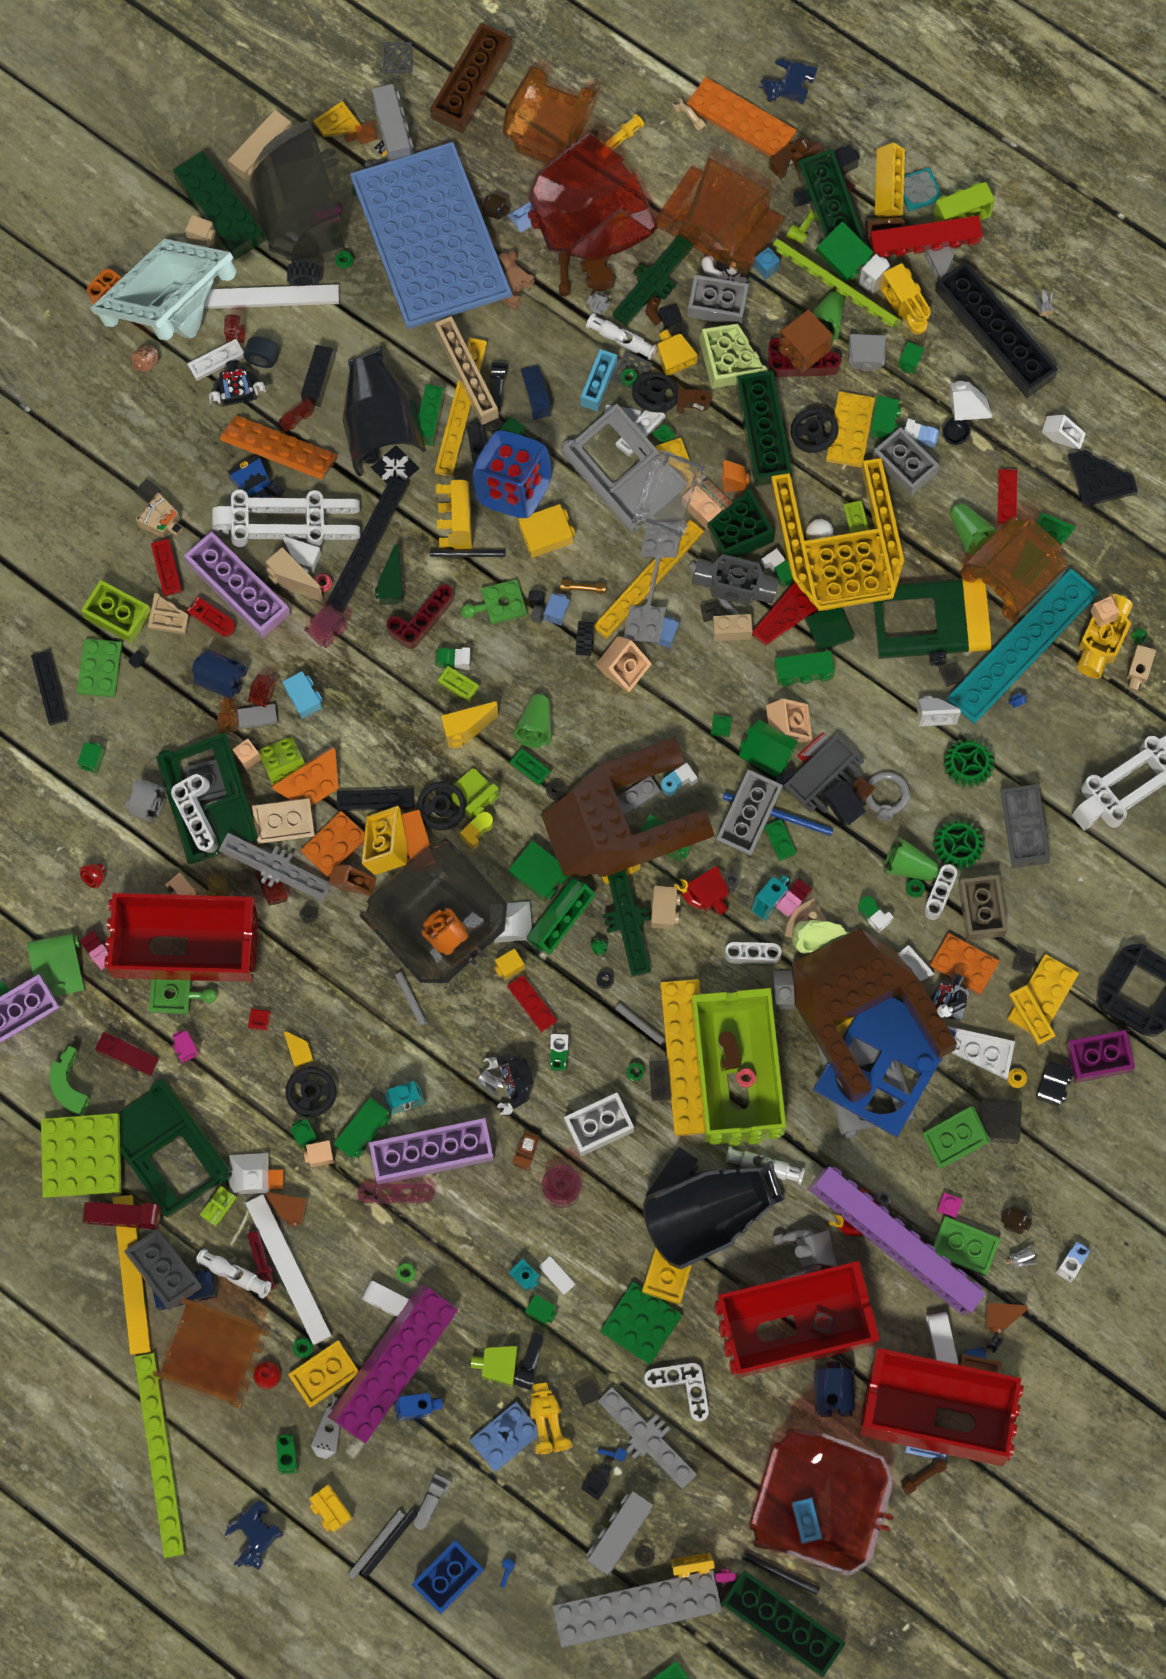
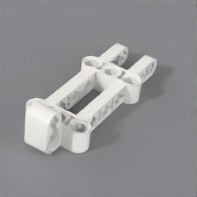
M239 489L232 493L230 506H218L212 509V532L217 537H224L231 530V541L236 547L245 546L248 539H284V536L292 539H305L307 544L316 547L321 546L323 540H356L361 536V528L359 526L324 525V514L360 512V501L357 499H323V495L316 490L310 491L306 498H248L247 493ZM242 499L244 502L237 503L235 502V500ZM315 499L319 503L312 504L310 500ZM248 513H305L306 525L249 524ZM242 516L244 520L238 521L235 517ZM317 517L319 520L312 521L310 518ZM240 533L245 537L237 538L235 535ZM317 534L320 538L313 539L311 535Z
M1155 736L1147 737L1140 746L1139 754L1103 778L1091 775L1086 779L1081 789L1087 800L1080 804L1072 814V817L1083 831L1095 824L1100 817L1108 826L1112 828L1119 827L1126 818L1128 809L1166 785V736L1161 739ZM1147 745L1152 746L1154 750L1149 749ZM1159 760L1164 761L1165 765L1161 764ZM1148 763L1157 776L1119 801L1109 788ZM1089 784H1093L1096 789L1091 788ZM1101 799H1105L1108 804L1103 803ZM1113 814H1117L1119 819L1115 818Z

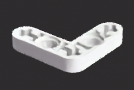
M688 1363L651 1369L646 1372L644 1381L650 1388L686 1384L692 1419L696 1422H702L707 1419L709 1410L702 1369L698 1364ZM691 1367L699 1371L695 1378H692L691 1375H685L686 1380H682L681 1368H684V1372H689ZM661 1371H665L664 1378L666 1383H662V1379L656 1380V1384L648 1381L652 1373L658 1377L662 1376ZM669 1371H677L679 1378L676 1381L669 1380L667 1377ZM693 1387H699L702 1390V1395L699 1398L691 1396L690 1391ZM704 1400V1404L700 1403V1408L705 1410V1413L702 1414V1418H698V1415H694V1412L697 1411V1405H692V1402Z

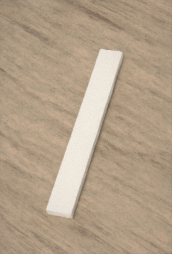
M339 285L210 289L203 303V309L339 304Z
M262 1194L246 1202L245 1204L313 1345L332 1337L264 1195Z

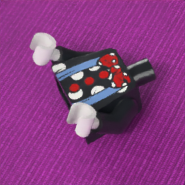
M228 361L225 363L226 371L219 373V378L216 379L211 393H209L210 404L213 401H218V404L222 403L223 407L257 400L256 395H259L258 392H266L264 383L252 372H247L245 367L237 368L236 361Z
M954 974L950 983L940 982L934 994L930 997L940 1017L958 1021L962 1020L969 997V991L961 987L965 979L963 976Z
M507 1053L497 1056V1058L490 1057L483 1060V1062L489 1061L490 1067L485 1068L486 1070L495 1069L499 1065L503 1080H505L504 1083L510 1103L498 1104L497 1108H504L500 1115H510L513 1108L516 1109L530 1099V1093L534 1085L526 1058L520 1059L515 1053Z

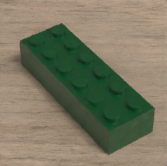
M833 149L798 160L796 167L822 241L843 221L866 244Z
M203 151L173 169L176 182L202 217L213 222L215 234L228 252L231 253L234 260L265 242L263 230Z
M767 371L737 376L736 389L754 487L771 484V476L790 473L792 478V468L774 372Z
M746 1570L743 1571L721 1603L723 1608L821 1679L825 1676L846 1644Z

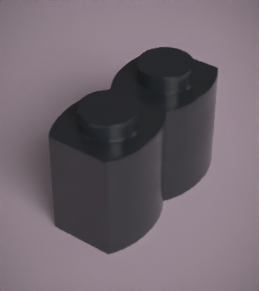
M1049 1060L1045 1066L1036 1099L1055 1106H1059L1061 1102L1064 1103L1067 1097V1092L1065 1091L1066 1084L1070 1085L1073 1073H1070L1071 1067Z

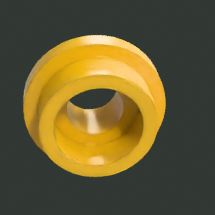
M1016 1068L1009 1072L1007 1080L1010 1086L1021 1088L1027 1082V1075L1022 1069ZM1019 1075L1021 1077V1080L1016 1081L1014 1079V1076Z

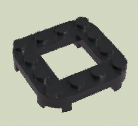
M1132 944L1124 947L1117 956L1098 988L1096 1003L1103 1012L1144 1036L1156 1037L1166 1030V991L1151 1016L1117 995L1134 966L1166 983V959L1147 949V946L1144 944Z

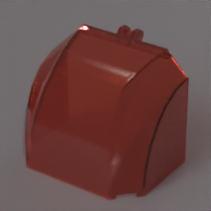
M591 132L584 135L536 174L528 196L533 209L528 212V218L531 220V226L534 229L541 230L548 250L580 259L599 260L623 253L654 234L658 226L637 175L634 172L630 173L622 163L625 159L618 152Z
M788 1428L785 1431L786 1436L779 1443L775 1442L771 1447L749 1522V1527L753 1530L755 1536L753 1545L756 1548L791 1560L851 1576L872 1562L880 1530L890 1532L891 1530L889 1526L882 1525L884 1518L890 1521L894 1519L893 1515L885 1513L894 1484L885 1458L824 1433ZM812 1498L822 1539L802 1544L792 1503Z

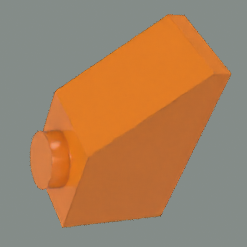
M727 460L723 461V492L745 491L746 484H749V473H745V466Z

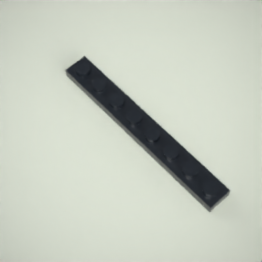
M391 476L326 602L328 607L344 613L409 486L408 483Z

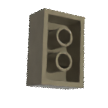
M999 875L960 879L958 888L966 940L1004 937L1008 930Z

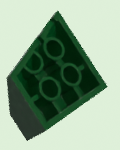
M750 487L745 490L742 496L736 498L727 509L722 510L707 523L719 557L725 554L738 558L774 542V530Z

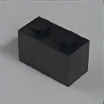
M837 781L821 794L842 825H850L866 812L863 807V801L855 796L852 792L854 790L847 781Z

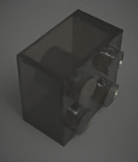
M982 1098L980 1101L979 1119L991 1142L1018 1144L1020 1141L1022 1101Z

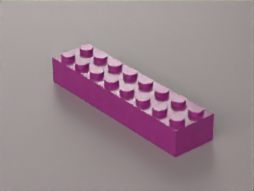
M420 1284L328 1418L356 1439L366 1444L458 1309L429 1287Z

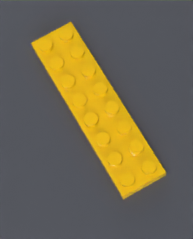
M699 979L660 982L674 1136L704 1134L691 1008L692 995L700 994Z

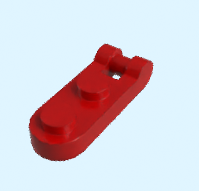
M198 596L195 598L194 604L186 610L189 616L197 619L220 636L229 637L235 631V624L231 618ZM200 607L203 608L201 613L198 612Z

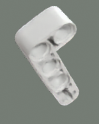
M194 774L173 786L171 794L197 847L202 851L212 853L217 850L219 843L197 800V797L209 790L210 783L207 778ZM198 780L202 781V785L200 788H196V782ZM185 789L184 797L180 798V791ZM193 805V813L188 814V808ZM201 822L202 828L197 831L196 825Z

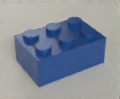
M455 1540L411 1585L442 1615L485 1570Z

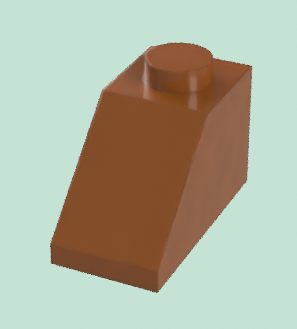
M349 865L333 866L329 884L343 891L372 896L376 878Z
M267 1192L268 1200L283 1222H286L287 1226L298 1227V1224L303 1225L308 1203L306 1199Z
M987 1303L985 1305V1329L990 1330V1333H1002L1028 1309V1305Z

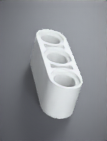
M944 865L939 872L924 909V914L929 920H936L941 916L957 877V869L953 865ZM950 872L953 877L950 879L945 878L943 873ZM943 889L946 894L940 896L936 893V890ZM935 906L939 912L932 913L929 907Z
M731 942L726 946L725 959L733 964L772 965L778 963L782 951L780 946L775 943ZM731 949H735L739 954L733 957L728 952ZM756 950L758 952V955L756 957L749 956L748 951ZM774 950L777 952V956L772 958L768 956L767 952Z
M370 1281L362 1296L364 1301L396 1318L409 1301V1299L374 1281Z
M947 1312L926 1315L935 1360L958 1365Z

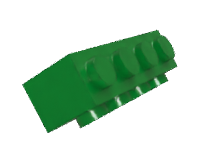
M571 879L526 939L537 950L550 955L596 894L585 883Z

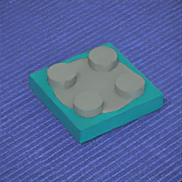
M929 167L904 176V203L908 212L935 204L937 199L942 197Z

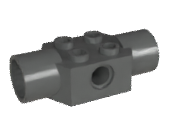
M722 554L715 562L698 558L692 584L709 588L712 597L749 606L754 600L772 604L779 578L764 575L760 564L757 562Z

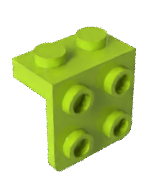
M293 737L282 739L258 751L272 785L305 764Z
M476 769L468 771L454 784L465 796L467 805L465 814L470 819L482 813L488 804L494 803L499 797V788L494 783L490 785ZM452 793L449 797L460 807L457 795Z

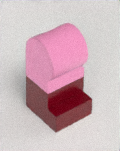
M798 879L776 908L787 917H790L811 895L812 889L802 880Z
M93 930L79 941L102 971L105 969L104 961L105 956H108V952Z

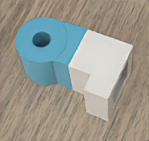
M685 763L662 779L661 790L665 795L672 796L683 785L689 783L693 786L698 783V778L688 763Z

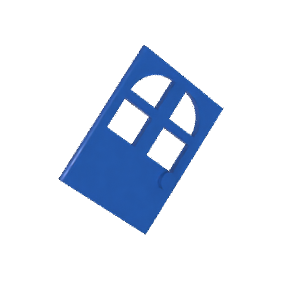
M892 997L856 1015L843 1036L847 1047L850 1046L855 1037L882 1052L870 1073L861 1069L871 1085L870 1094L854 1103L848 1100L838 1088L835 1073L829 1063L819 1077L813 1091L897 1138L943 1057L937 1059L905 1004ZM949 1029L950 1032L952 1033L953 1037H955L956 1032H954L953 1030ZM893 1060L902 1063L920 1075L910 1095L882 1080ZM877 1088L904 1103L899 1110L889 1114H877L865 1110Z

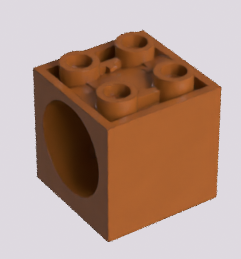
M808 309L780 331L779 351L791 360L792 365L796 369H800L803 373L831 351L833 335Z

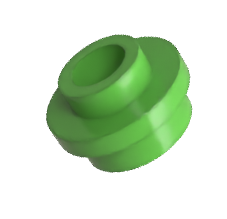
M407 1262L400 1264L396 1269L397 1278L404 1283L411 1282L416 1276L415 1267ZM404 1270L410 1271L408 1276H403L402 1272Z

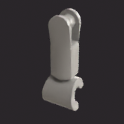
M434 1474L428 1492L431 1494H427L414 1521L415 1528L419 1530L426 1528L440 1500L438 1497L442 1498L446 1494L451 1481Z

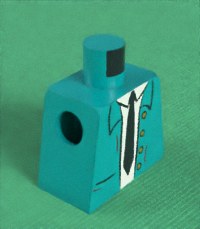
M781 875L779 879L772 877L755 897L750 911L766 922L776 910L778 903L786 896L790 880L784 875Z
M415 1081L390 1088L385 1094V1100L391 1115L426 1104L420 1084Z

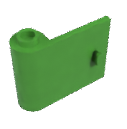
M74 933L27 942L33 977L38 974L42 975L54 997L85 990L77 957V948L80 947V941L78 936H74Z

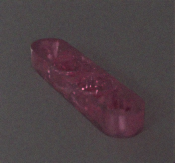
M366 1184L358 1189L357 1195L359 1200L365 1204L428 1203L433 1200L435 1193L433 1187L429 1184ZM405 1188L410 1189L412 1192L408 1199H403L400 1196L401 1191ZM414 1188H418L417 1192H424V1189L427 1188L431 1194L427 1198H424L423 1195H417L418 1199H414ZM365 1189H368L369 1193H375L374 1189H378V1199H375V1195H369L368 1199H365L361 1193H364ZM383 1189L391 1190L392 1195L389 1199L381 1197L380 1194Z

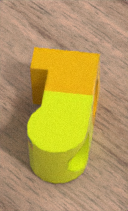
M488 812L478 814L460 832V838L473 850L479 846L478 839L484 832H489L493 828L491 814Z

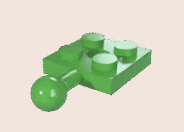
M517 579L481 588L484 603L475 606L465 604L460 609L462 617L466 619L472 618L475 613L487 611L491 625L527 616ZM505 598L509 601V604L502 606L499 604V600Z
M151 979L149 1012L189 1015L190 999H202L205 1003H213L217 998V994L212 988H206L202 992L190 991L191 980ZM169 989H173L176 992L175 996L171 999L165 997V993Z

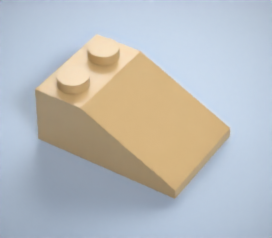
M283 547L266 561L268 578L274 585L278 584L283 589L318 601L323 599L320 585Z

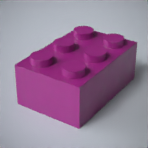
M1126 1030L1070 1040L1066 1044L1074 1083L1132 1073L1135 1069Z

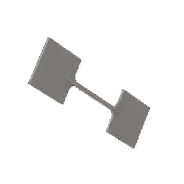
M647 522L640 556L654 557L656 562L647 604L644 606H630L624 638L638 642H660L666 607H653L651 603L660 559L664 557H677L683 527L682 523Z

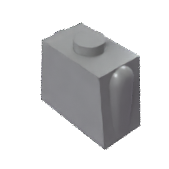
M849 335L848 363L851 365V369H861L862 371L881 370V367L885 365L886 336Z

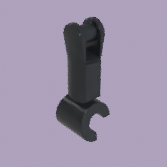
M491 362L492 380L490 394L499 411L503 380L507 378L509 365L507 363Z
M540 1334L532 1335L522 1365L523 1368H519L513 1385L528 1390L532 1389L535 1376L533 1371L535 1370L543 1344V1338Z

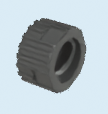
M535 605L532 610L531 621L539 624L542 623L545 608Z

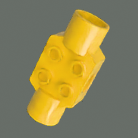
M1118 594L1108 595V597L1111 596L1119 610V615L1115 621L1099 628L1094 617H1092L1079 646L1083 653L1076 668L1080 673L1098 679L1101 678L1107 663H1114L1131 625L1128 616L1133 603L1124 596Z

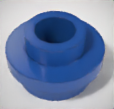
M1019 693L1010 697L1012 701L1008 703L1013 708L1027 703V696H1022Z

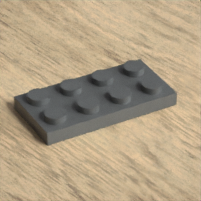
M158 1229L124 1251L128 1259L168 1311L202 1288L201 1284Z

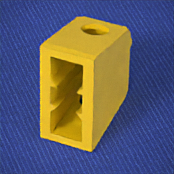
M669 330L662 331L659 334L662 342L657 344V353L666 376L675 374L697 363V353L681 334L672 337Z

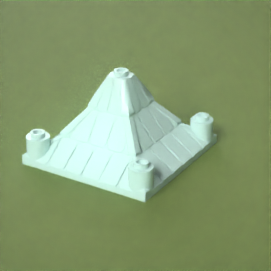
M163 239L90 309L93 314L99 316L104 326L114 327L119 323L120 319L151 326L160 340L170 339L173 333L184 338H193L200 329L203 303L212 287L213 279L217 275L221 280L226 281L232 280L235 277L237 270L231 261L233 256L227 251Z

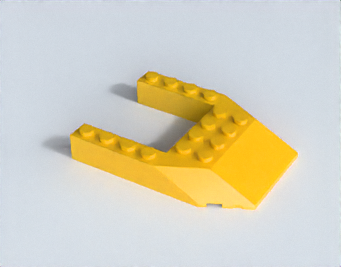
M881 458L863 461L861 470L874 529L804 541L790 473L771 476L772 496L784 552L793 581L818 611L894 598L904 563V556Z

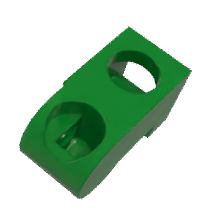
M278 1435L276 1440L279 1474L298 1473L294 1435Z

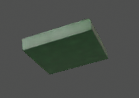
M841 608L824 610L805 617V622L819 652L854 640V635Z

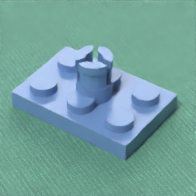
M515 1402L475 1435L470 1442L493 1471L497 1472L538 1437L537 1426L520 1405Z

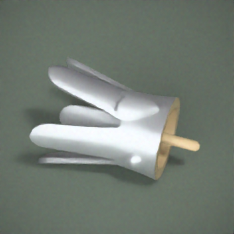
M1043 290V305L1036 294H1034V297L1039 307L1040 316H1046L1048 319V315L1054 313V308L1052 307L1053 291H1051L1050 296H1047L1046 291Z
M487 1070L483 1071L482 1074L477 1072L480 1075L477 1082L485 1087L492 1097L493 1095L497 1096V1092L492 1086L494 1088L504 1087V1084L500 1081L505 1082V1080L491 1075Z
M1031 1245L1018 1253L1009 1254L1011 1261L1006 1262V1264L1011 1263L1014 1269L1037 1265L1034 1260H1027L1035 1256L1031 1249H1029Z

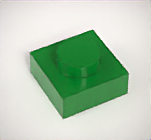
M713 715L711 735L730 737L732 717Z

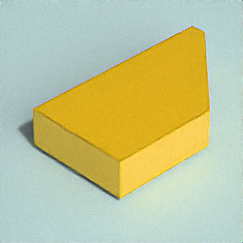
M287 1031L284 1032L294 1066L297 1067L313 1062L308 1042Z

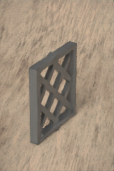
M412 42L382 43L383 73H412ZM387 46H395L392 50L387 48ZM399 46H407V47L403 50V49H401ZM396 49L401 51V53L398 55L394 54L393 52ZM403 54L407 56L404 61L399 58ZM389 55L395 57L392 61L387 59ZM409 59H410V66H408V65L406 64V62H407ZM396 60L401 62L398 67L393 64ZM403 65L408 68L400 70ZM390 66H392V67L395 68V70H387V69H388Z
M625 351L611 380L623 385L622 381L616 379L621 377V374L616 375L619 368L622 373V367L628 366L632 369L631 364L637 363L638 368L634 369V371H640L641 375H644L642 370L647 368L645 374L648 373L653 363ZM628 356L634 358L635 360L629 362ZM641 361L647 365L641 367L639 362Z

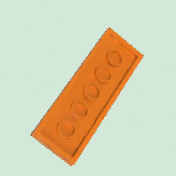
M707 77L704 78L686 103L696 114L770 157H774L785 148L796 134V129Z
M237 415L223 431L220 438L223 442L323 480L337 460V454L329 450L319 448L311 443L301 441Z

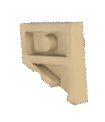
M154 593L148 629L185 635L189 620L188 614L177 609L171 602L164 600L158 593Z

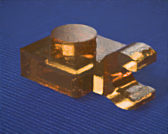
M373 122L355 126L356 132L344 135L347 143L357 139L359 144L377 140Z
M223 698L220 700L223 713H218L217 732H235L238 726V713L233 711L234 701Z

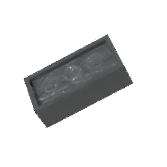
M1039 784L1000 789L1012 869L1050 863Z

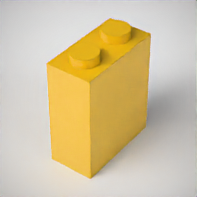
M560 504L533 513L529 518L518 519V526L531 558L573 544L575 531L572 525H568L567 520H569L567 511L566 509L562 510Z

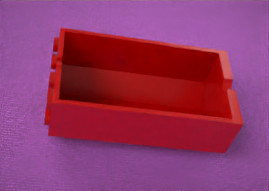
M112 894V899H109L108 905L109 911H111V918L107 920V929L110 930L111 935L106 937V949H109L104 961L105 968H107L112 978L253 982L254 974H251V972H255L258 938L257 918H255L257 916V905L253 897ZM156 937L188 938L186 956L155 955L149 950V944Z
M859 1261L720 1294L714 1304L716 1315L720 1316L719 1333L721 1338H725L724 1353L726 1357H730V1371L732 1375L735 1374L736 1379L874 1346L880 1340ZM817 1310L836 1317L829 1336L810 1330ZM793 1316L798 1335L764 1342L758 1338L757 1327L761 1323Z
M877 1348L867 1382L860 1421L862 1428H860L859 1436L1002 1467L1006 1461H1010V1457L1013 1456L1014 1444H1011L1016 1436L1018 1427L1014 1422H1016L1020 1414L1021 1405H1018L1024 1390V1385H1021L1022 1378ZM937 1408L971 1415L975 1421L974 1429L970 1432H961L934 1426Z

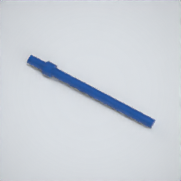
M724 792L722 799L733 803L736 795ZM774 808L770 813L773 817L829 836L833 832L832 828Z

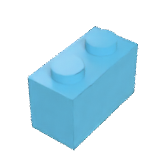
M302 671L282 682L284 689L302 719L322 709L320 702L323 700L318 691H313L311 686L314 684L309 675L305 677Z

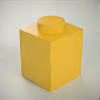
M515 948L495 960L496 966L494 970L498 977L502 976L505 981L525 969V964Z

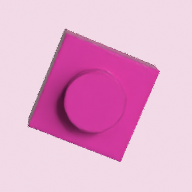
M944 1192L937 1212L955 1219L962 1199Z
M730 1569L718 1570V1574L714 1575L716 1583L736 1581L735 1572L731 1573Z

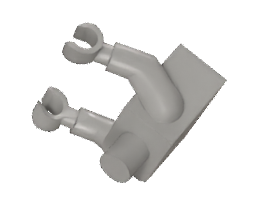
M796 1230L788 1232L786 1235L779 1234L773 1237L774 1245L778 1244L779 1246L786 1241L792 1242L797 1240L795 1254L800 1258L801 1266L805 1268L804 1271L796 1272L794 1275H781L782 1279L837 1266L829 1230L814 1234L811 1230Z

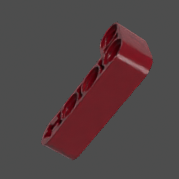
M773 338L769 342L768 368L769 371L774 372V377L836 375L840 370V355L830 352L816 362L818 366H811L802 373L800 369L792 366L791 360L787 356L782 355L780 351L772 349L773 347L779 348L780 338ZM774 364H779V365H781L782 367L776 368V367H774L773 365H774Z
M440 585L409 623L398 616L390 617L386 623L390 637L408 649L417 647L453 603L452 588L449 585ZM431 607L438 608L436 612L429 611ZM420 621L426 622V625L418 626L417 623ZM397 624L400 628L393 630L391 626ZM409 635H413L415 637L411 641L405 639Z
M84 1202L82 1223L159 1229L161 1208L157 1204L142 1203L141 1206Z

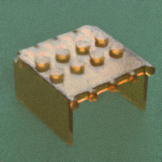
M181 1298L180 1302L187 1307L184 1310L181 1321L187 1323V1326L179 1324L173 1340L180 1342V1344L172 1343L166 1359L173 1361L172 1365L165 1362L161 1373L153 1371L152 1375L168 1384L241 1409L242 1405L235 1401L240 1390L246 1392L248 1390V1387L242 1385L247 1371L254 1373L255 1368L249 1366L254 1352L262 1353V1349L256 1347L260 1335L268 1337L269 1332L261 1330L255 1323Z

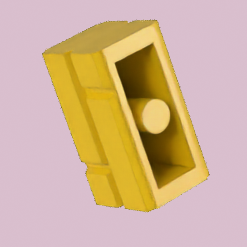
M329 1484L309 1498L311 1504L308 1506L315 1515L320 1514L323 1519L320 1523L327 1532L331 1530L332 1533H335L353 1519Z

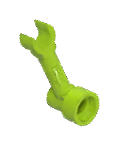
M811 209L800 227L794 224L791 226L786 235L787 238L794 239L801 244L805 242L808 236L805 232L814 219Z

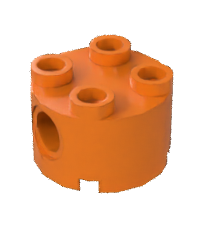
M445 908L446 911L438 910L428 917L423 924L425 929L424 931L422 930V935L432 944L437 952L449 955L454 951L455 947L468 938V933L466 932V926L458 919L456 914L451 909Z

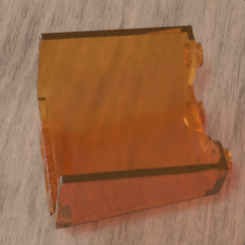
M531 65L506 107L503 135L511 139L515 144L514 149L518 153L552 165L556 161L562 159L565 161L570 158L596 104L598 91L589 87H583L580 89L578 97L546 85V73L542 69Z
M1011 517L963 565L959 574L965 581L974 583L979 577L983 583L992 588L999 597L1006 601L1003 605L1004 616L1015 623L1056 585L1068 565L1060 555L1062 550L1060 544L1032 519L1024 521L1019 520L1017 517Z

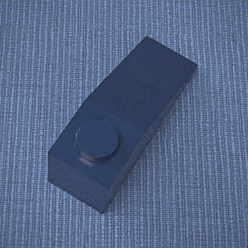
M539 365L521 369L533 420L551 416V406Z

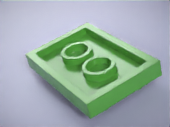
M84 639L77 686L78 695L115 698L122 642Z
M974 1106L922 1133L939 1169L952 1164L991 1142Z
M944 1217L933 1247L936 1249L935 1253L937 1255L946 1257L951 1263L987 1276L1000 1238Z

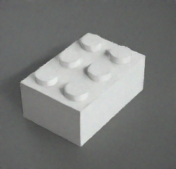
M618 1093L564 1117V1123L580 1156L586 1155L634 1132V1126Z

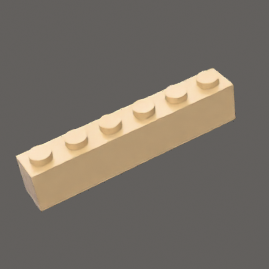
M452 316L436 322V334L481 425L499 418L498 408Z

